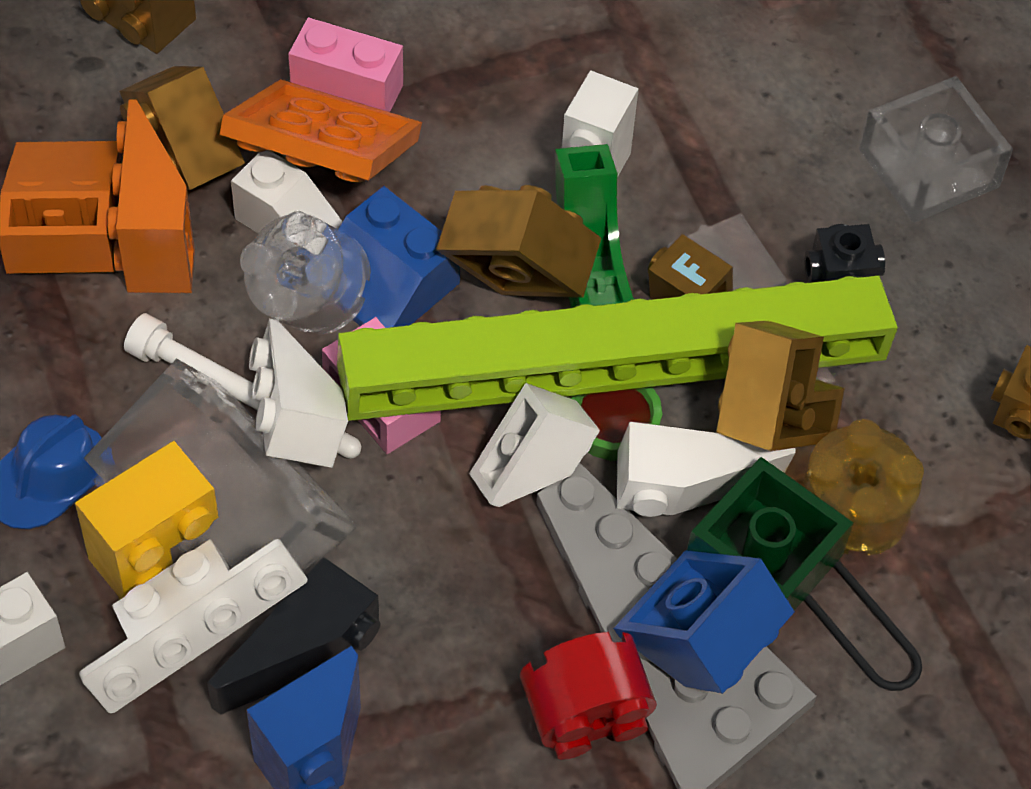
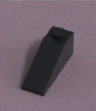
M323 557L306 575L307 582L289 594L207 682L212 709L222 715L280 690L350 646L354 650L358 649L361 651L365 649L377 635L381 624L379 621L378 595Z

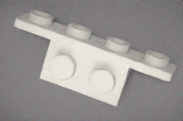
M209 539L195 550L183 554L174 564L144 584L131 589L125 597L112 605L128 639L83 668L79 673L81 680L107 712L115 713L307 582V577L279 539L273 540L232 569L229 568L222 553L213 541Z

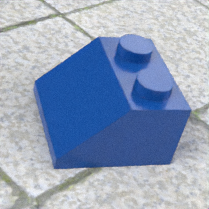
M383 186L345 217L309 281L315 290L359 326L376 317L385 328L413 324L460 284V266L436 250L442 231Z
M685 550L613 629L621 639L622 632L632 635L638 652L683 686L723 694L741 679L743 670L758 653L777 638L779 629L795 611L760 558Z
M352 646L247 709L253 759L273 789H339L344 784L361 709L359 659Z

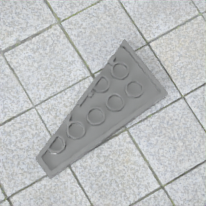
M579 463L570 477L551 484L538 492L536 505L563 560H567L579 585L578 592L586 608L591 610L601 630L600 632H609L613 642H622V639L613 628L669 569L677 558L630 511L616 509L617 499ZM767 646L743 670L741 679L723 694L685 687L638 652L657 703L654 712L645 720L654 740V749L662 765H666L677 789H715L812 708L817 697Z

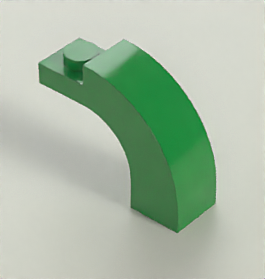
M608 144L555 149L557 205L564 210L581 216L584 220L583 224L601 237L584 297H569L571 308L584 304L597 306L625 303L634 300L621 254L617 216L618 173Z

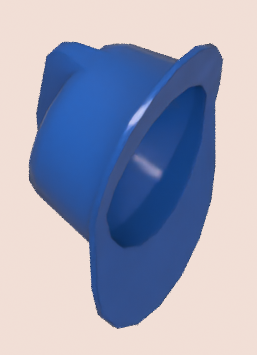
M76 414L70 417L61 415L43 416L32 421L21 432L17 445L0 460V522L10 528L27 530L47 525L61 516L83 494L95 486L105 475L110 460L107 444L99 433L84 425L83 420Z

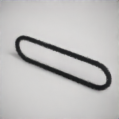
M839 560L834 565V568L910 655L914 666L912 674L901 682L884 680L875 672L810 594L804 601L875 684L890 691H902L912 687L920 678L922 672L920 655Z

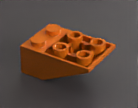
M129 99L127 121H118L117 150L118 153H123L122 163H114L112 172L114 196H119L118 207H109L108 235L109 239L115 240V271H124L127 292L192 293L195 246L187 187L137 100Z
M117 141L16 142L0 194V251L6 274L114 272L115 240L109 239L108 212L109 207H118V196H114L112 187L113 165L121 161V153H118Z

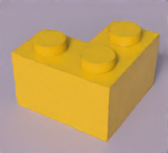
M175 441L170 442L75 502L88 559L120 599L125 597L134 587L144 584L173 564L171 548L185 539L192 540L201 536L209 529L213 521L219 518L214 487Z

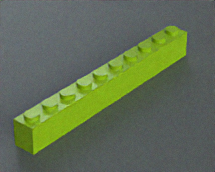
M848 276L838 280L823 282H793L785 286L757 289L744 287L729 292L710 294L688 293L680 297L653 300L634 299L625 303L597 306L584 304L569 309L541 312L528 310L512 315L493 317L472 316L464 320L437 323L416 322L409 326L381 329L360 328L352 332L338 333L337 369L344 394L348 421L511 403L514 402L525 383L565 397L724 379L727 375L729 363L728 346L734 335L735 324L740 322L769 320L823 336L818 368L886 360L898 327L880 276L861 278Z

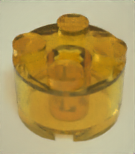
M861 419L852 422L850 426L830 432L817 443L811 453L802 486L854 522L843 554L848 555L849 550L868 551L867 555H874L893 547L905 534L921 491L924 468L920 460L917 459L914 452L903 440L891 432L881 429L875 422Z

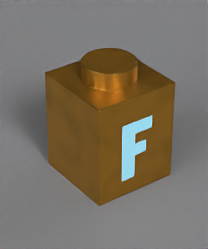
M681 234L669 248H661L653 256L648 266L649 290L652 300L680 297L688 293L710 294L733 291V266L684 234Z

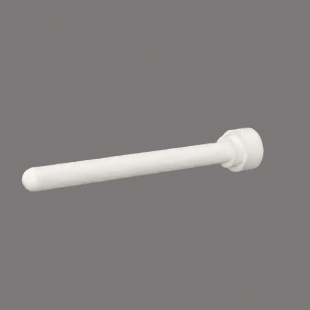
M143 313L134 321L124 341L125 352L144 362L151 359L159 362L163 359L258 410L260 402L252 398L253 382L174 341L173 334L167 331V325L151 315ZM344 432L337 453L345 458H355L361 452V443L357 438Z

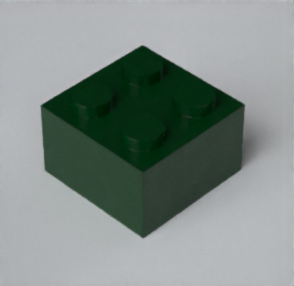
M760 457L691 531L687 550L760 558L795 611L843 556L854 522L767 460Z

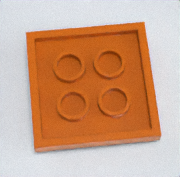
M280 79L223 114L220 135L237 140L236 144L239 147L249 151L263 152L271 150L286 155L285 159L294 165L303 167L319 165L335 170V175L343 180L364 182L365 180L369 181L418 142L422 122Z

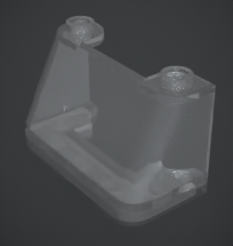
M177 358L84 457L86 462L98 474L93 481L99 488L170 442L175 441L214 487L219 517L213 521L209 529L201 536L192 540L185 539L177 544L176 547L185 554L195 550L211 539L222 553L230 569L273 540L279 539L304 572L342 544L357 528L352 518L297 461L266 456L263 432L256 430V418L238 399L230 394L220 383Z

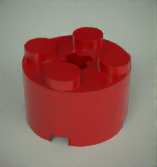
M609 632L594 633L569 640L544 652L547 664L533 671L531 662H529L520 672V679L542 744L545 747L555 749L557 758L560 760L571 759L585 754L592 748L590 741L613 735L615 741L622 742L644 734L649 729L645 719L654 712L657 706L634 639L629 633L622 632V642H613Z

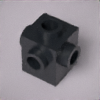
M836 224L828 228H817L813 248L805 252L806 278L809 283L838 280L848 276L857 278L883 276L885 273L884 250L881 244L874 243L870 225L849 226L847 224Z

